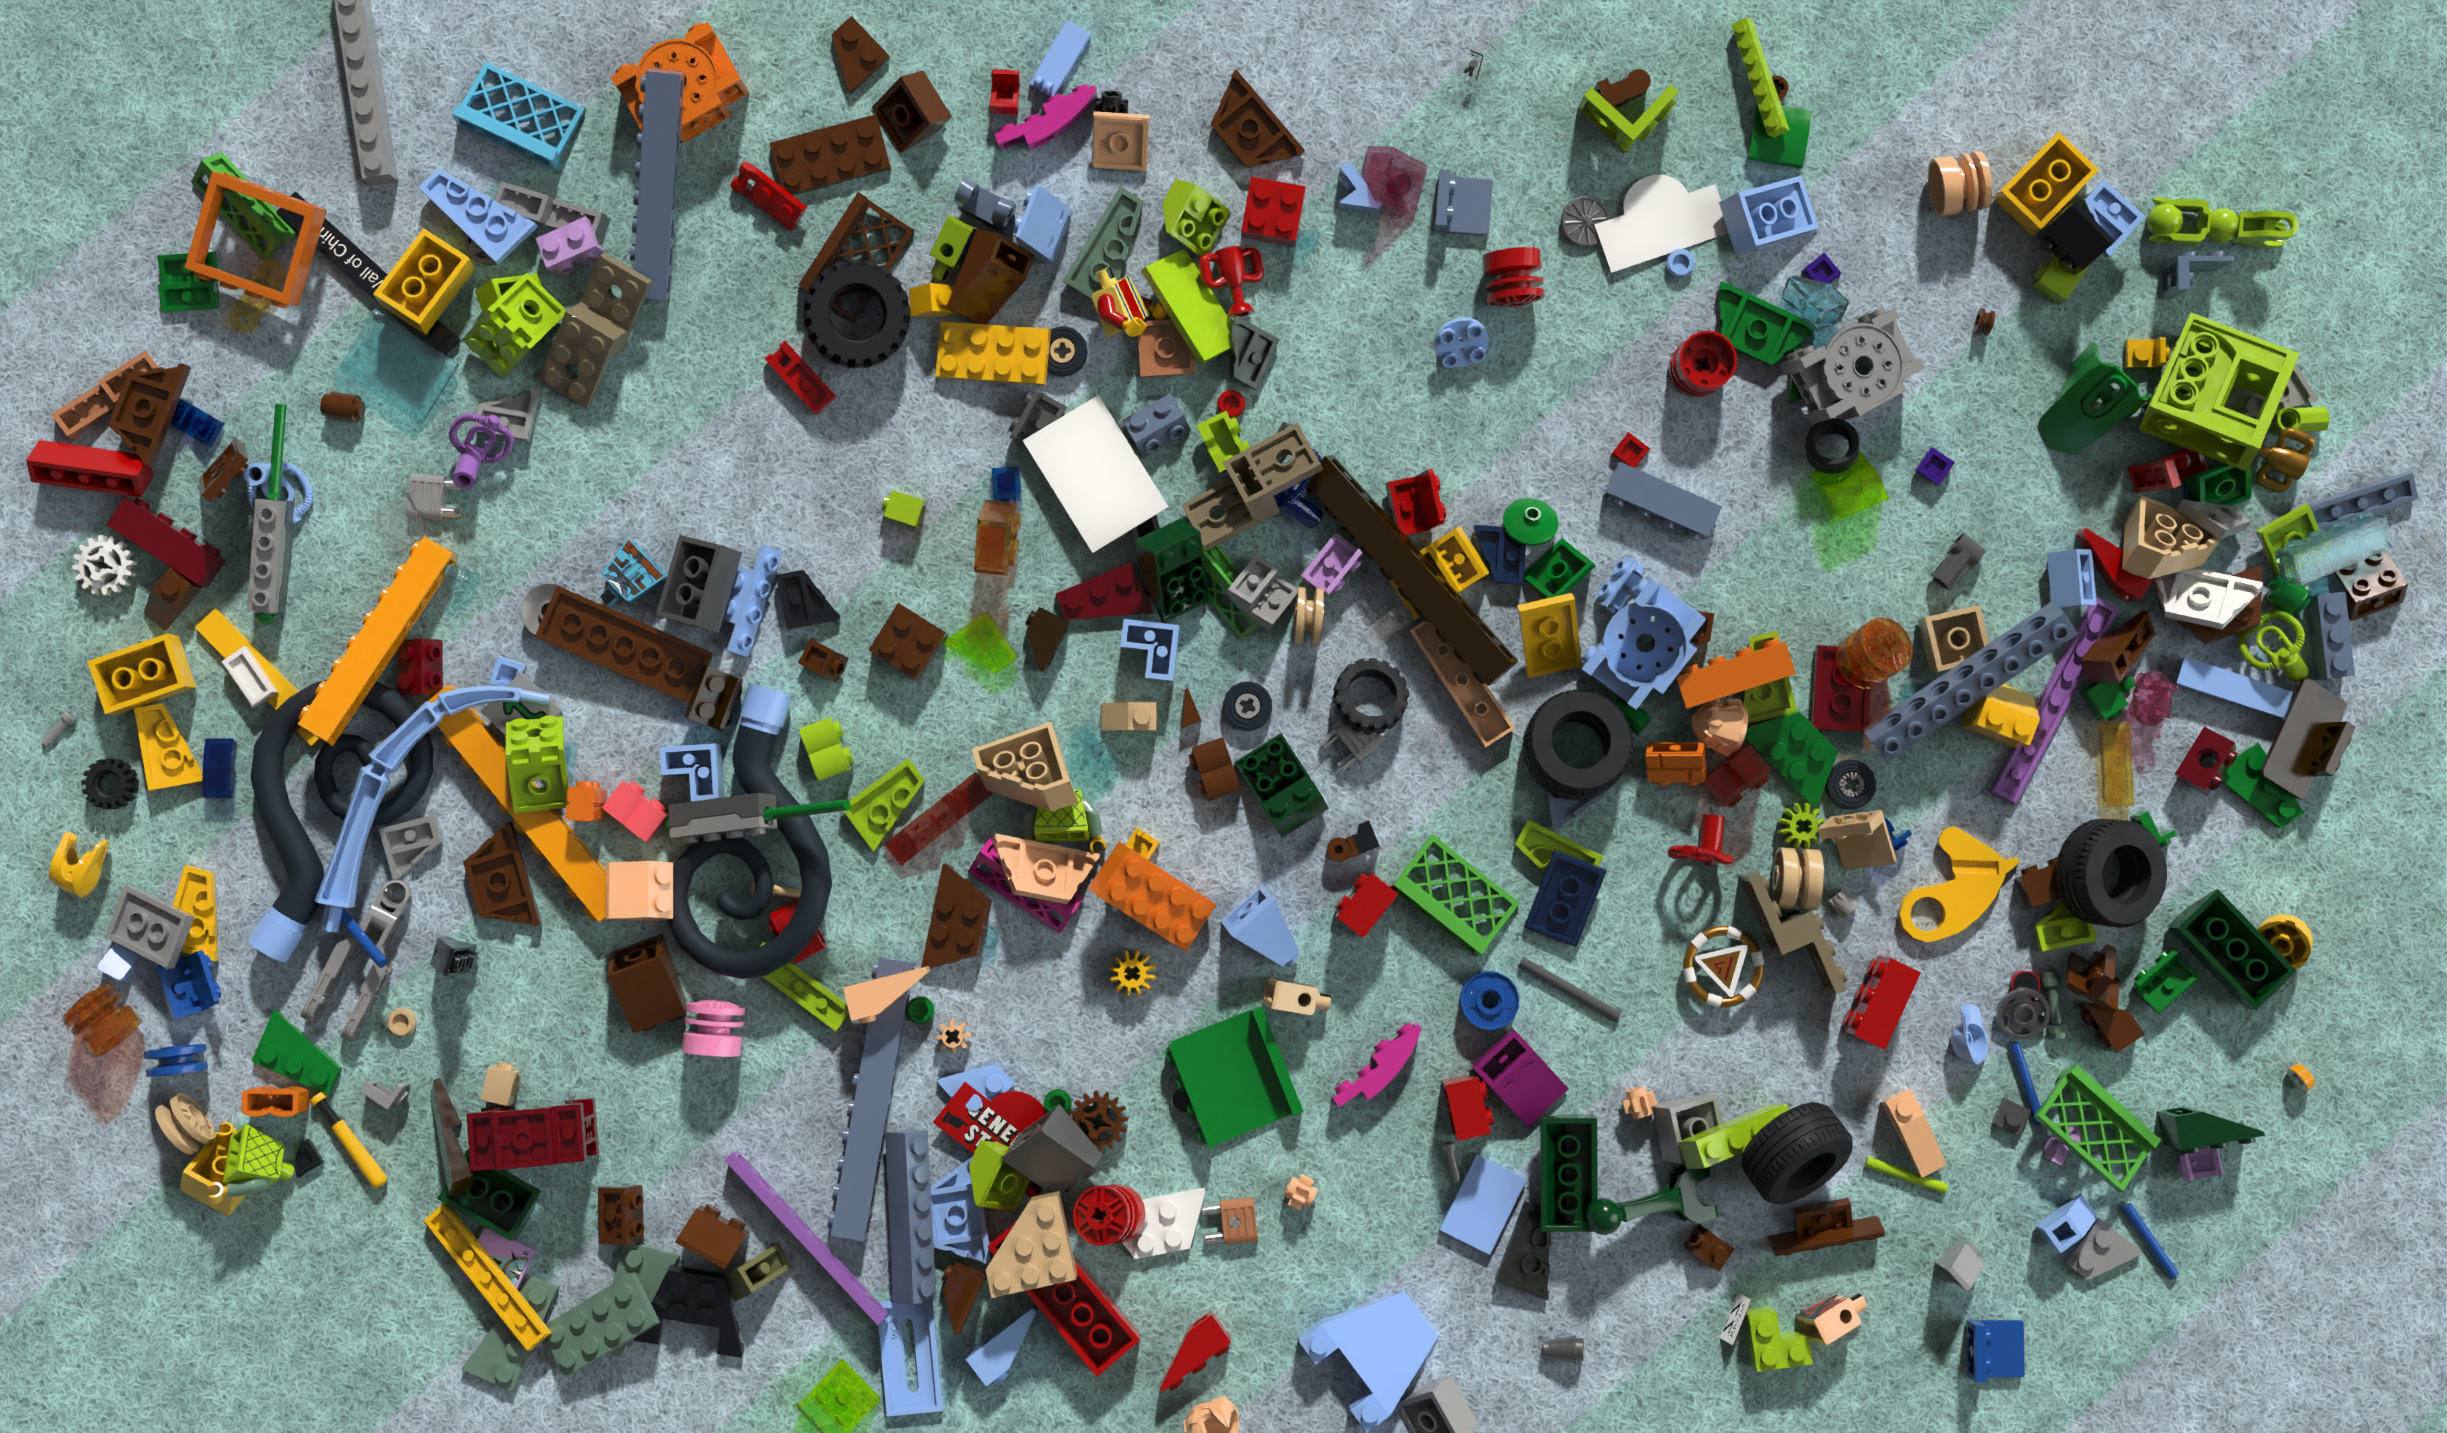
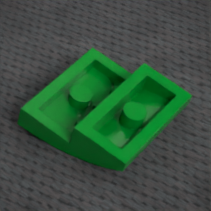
M1756 103L1753 128L1749 140L1748 160L1803 168L1812 110L1781 105L1789 131L1773 138L1766 132L1758 104Z
M208 251L204 264L218 269L216 251ZM189 253L157 255L161 284H158L162 312L219 308L218 280L211 278V281L197 278L194 276L195 271L186 269L185 264Z

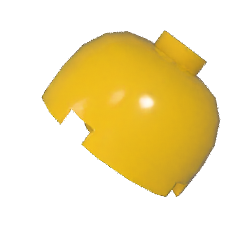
M2288 914L2272 915L2265 919L2257 928L2295 970L2305 965L2312 953L2313 936L2310 928L2301 919Z

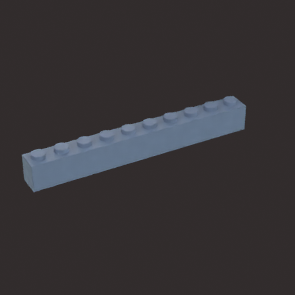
M885 956L879 957V962L874 961L871 977L878 979L914 970L915 962ZM911 988L882 1013L875 1015V1021L863 1023L862 1033L866 1034L864 1045H859L857 1061H860L861 1065L859 1073H854L852 1089H856L855 1099L850 1100L847 1116L851 1117L850 1128L845 1127L842 1144L846 1145L845 1156L840 1155L837 1172L841 1173L840 1184L835 1183L832 1200H836L835 1211H830L827 1228H832L830 1236L861 1242L867 1239Z

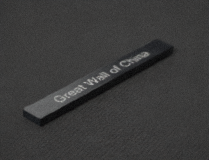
M296 191L291 195V197L307 202ZM280 207L276 212L300 232L304 216ZM324 218L316 248L378 303L373 293L388 274L331 222ZM386 310L441 360L461 340L439 320L435 322L425 335Z

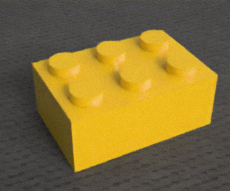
M2058 132L1992 198L2033 236L2071 200L2099 169L2068 139Z
M423 228L373 295L380 306L426 335L473 274L475 268L469 257Z
M167 633L87 661L104 713L107 715L118 716L132 711L134 708L147 706L197 688L179 635Z

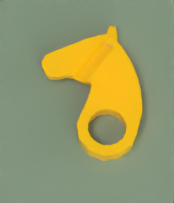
M1954 826L1945 828L1938 837V844L1950 858L1954 877L1952 880L1915 888L1909 891L1901 899L1897 912L1901 928L1911 938L1924 942L1937 941L1963 931L1986 911L1995 899L2006 873L2020 862L2018 858L2005 860L1992 848ZM1924 897L1933 898L1942 908L1941 922L1930 931H1921L1915 927L1910 915L1914 903Z

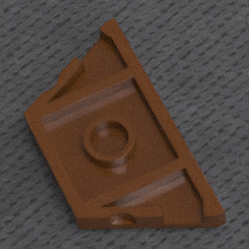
M1236 69L1220 101L1219 108L1213 117L1211 128L1246 169L1302 156L1305 153V149Z
M181 363L178 364V367L167 369L159 367L150 369L147 372L137 371L128 373L108 424L117 435L123 438V442L142 459L141 461L154 468L190 373L191 367Z
M2259 565L2231 576L2262 582V567ZM2262 589L2223 629L2178 620L2177 623L2185 629L2192 631L2194 636L2205 645L2258 627L2261 622ZM2159 601V603H2158L2159 608H2160L2161 610H2163V609H2162V606H2161V602Z
M512 821L504 823L495 835L487 839L479 850L471 854L463 862L477 912L481 917L502 919L534 926L542 925Z
M942 864L921 968L929 966V969H933L941 965L980 956L982 952L992 900L986 894L977 890L972 882L967 878H963L950 864Z

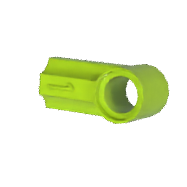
M2326 406L2287 407L2275 412L2268 430L2274 435H2279L2287 427L2296 428L2303 432L2326 431L2330 423V415ZM2282 415L2287 419L2286 427L2281 424L2280 419Z

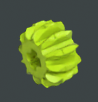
M1798 803L1792 804L1793 812L1785 808L1783 814L1787 819L1778 818L1777 820L1779 824H1785V828L1777 830L1778 834L1787 833L1782 842L1788 844L1793 840L1792 848H1795V850H1798L1801 844L1804 849H1810V841L1813 844H1819L1820 841L1815 834L1819 835L1818 825L1825 822V819H1815L1819 815L1820 810L1814 809L1810 812V804L1804 803L1802 809ZM1797 821L1806 822L1807 825L1804 827L1807 829L1805 832H1797L1796 827H1799L1796 825Z

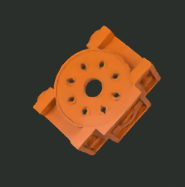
M709 22L704 24L697 23L690 27L688 33L684 35L685 39H670L654 45L643 55L638 66L635 63L632 65L625 64L615 71L616 74L610 76L637 121L641 132L643 121L639 120L640 103L644 104L645 92H641L640 83L641 76L646 75V71L650 68L685 72L687 81L683 91L680 137L683 143L731 117L726 106L750 93Z

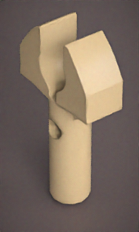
M752 881L750 893L754 894L755 883ZM774 885L772 896L798 899L800 898L801 889Z

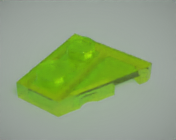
M989 611L944 641L947 647L964 654L965 657L978 662L993 673H998L1020 658Z

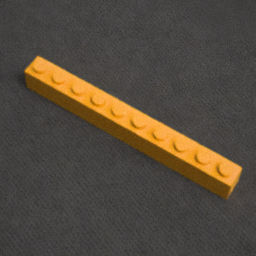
M447 685L427 702H435L438 699L439 693L457 688ZM468 708L453 716L445 715L441 723L437 725L444 733L442 739L450 748H456L462 755L459 758L467 769H473L478 774L479 778L477 781L481 787L487 792L491 790L497 798L495 800L496 805L504 813L509 812L514 818L512 822L514 827L522 835L526 833L533 841L530 843L532 849L539 856L544 855L550 862L548 865L550 871L557 878L561 876L568 884L565 887L574 899L579 898L585 905L583 910L587 916L593 921L596 919L598 922L606 921L605 868L556 809L514 814L505 747L473 708ZM534 782L531 783L534 787L538 788Z

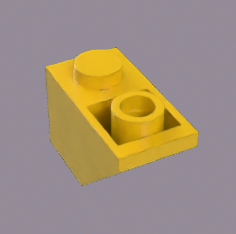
M928 283L910 288L911 317L943 318L962 316L946 307L955 285Z

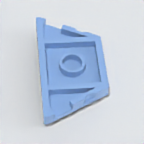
M971 1157L931 1185L933 1244L935 1248L944 1251L948 1250L956 1255L965 1258L969 1257L989 1265L992 1260V1253L987 1247L990 1240L985 1207L977 1206L974 1201L969 1169Z

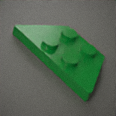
M1721 281L1718 285L1719 333L1724 335L1733 344L1735 351L1769 367L1818 329V325Z
M1799 710L1787 713L1779 718L1774 717L1764 720L1765 722L1747 726L1745 737L1815 808L1822 796L1838 755V750Z

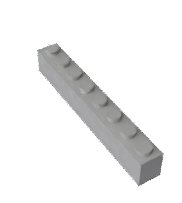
M334 0L362 179L371 186L397 182V168L370 0Z

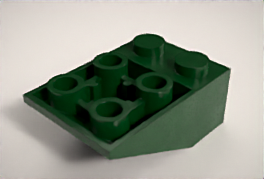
M1180 518L1135 540L1138 564L1162 623H1166L1209 601L1201 532Z
M1282 733L1234 762L1281 838L1329 809L1323 796Z
M2185 1106L2157 1111L2163 1145L2172 1147L2174 1151L2182 1150L2183 1154L2200 1152L2199 1147L2209 1145L2211 1149L2228 1147L2227 1142L2238 1141V1144L2256 1142L2255 1137L2265 1136L2264 1131Z

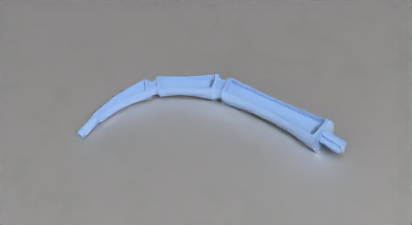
M475 686L439 693L438 699L435 702L430 703L426 701L396 731L369 753L370 763L360 768L337 843L315 898V902L326 904L321 930L338 932L343 907H355L358 876L365 844L378 807L390 784L389 775L391 772L398 770L413 746L427 732L440 724L445 715L453 716L468 708L496 702L526 701L548 705L550 694L506 686Z

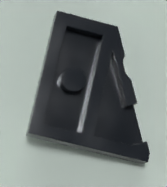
M804 570L776 575L787 631L840 620L839 613L834 610Z

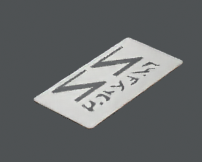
M1737 1293L1720 1339L1734 1345L1751 1299Z

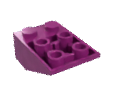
M1512 1027L1470 1065L1527 1127L1534 1123L1569 1090Z

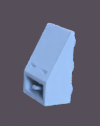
M1036 184L1034 190H1029L1023 203V206L1026 207L1023 217L1018 216L1013 232L1016 233L1015 238L1020 247L1034 254V258L1052 265L1072 212L1070 207Z

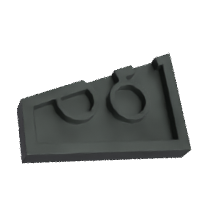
M1524 1201L1495 1281L1549 1300V1247L1551 1246L1552 1232H1541L1540 1206Z

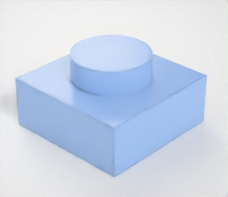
M498 655L489 683L496 686H507L521 671H524L525 664Z

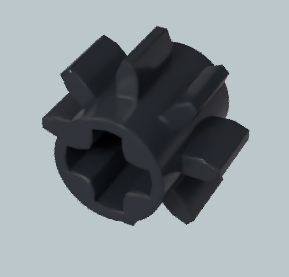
M1104 91L1101 94V98H1096L1095 112L1127 114L1128 99H1122L1121 92Z

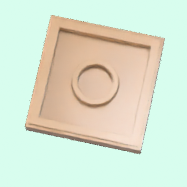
M1094 111L1092 168L1147 171L1150 115Z

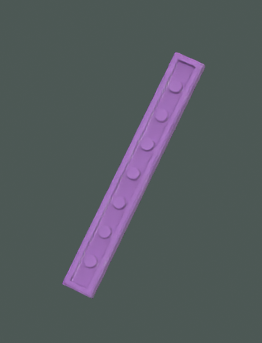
M2096 597L2097 605L2087 606L2076 627L2078 634L2069 640L2036 702L2040 721L2030 746L2012 747L1989 791L2012 805L2017 804L2085 675L2081 659L2093 643L2107 634L2120 610Z
M739 1151L731 1153L724 1160L877 1325L889 1316L888 1311Z

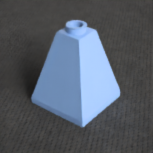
M1263 885L1221 921L1232 937L1282 967L1284 965L1287 967L1291 966L1299 958L1298 947L1275 898Z

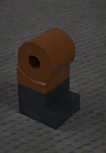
M1369 820L1359 824L1361 832L1346 838L1336 837L1331 839L1326 849L1328 856L1333 861L1340 862L1379 847L1380 845Z

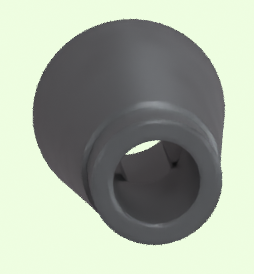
M1573 1335L1543 1341L1544 1358L1577 1364V1361H1584V1340Z

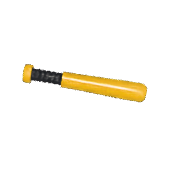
M320 1092L310 1099L311 1105L317 1106L331 1125V1130L342 1143L364 1177L375 1189L383 1186L387 1182V1176L353 1134L345 1121L341 1120L326 1101V1093Z

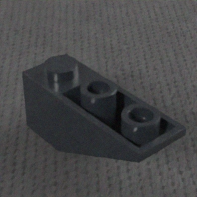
M445 936L438 937L430 965L444 976L468 973L470 968L474 969L478 960V953L475 952L477 945Z

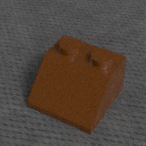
M924 71L901 76L872 106L900 153H904L938 132L952 118Z
M706 1204L705 1207L700 1205L686 1223L675 1243L726 1269L735 1261L750 1231L745 1229L746 1224L733 1217L728 1220L721 1216V1211L710 1204Z

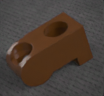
M1635 69L1629 73L1627 78L1611 85L1608 78L1597 82L1594 90L1616 109L1642 97L1649 88L1651 79L1650 75L1643 69Z

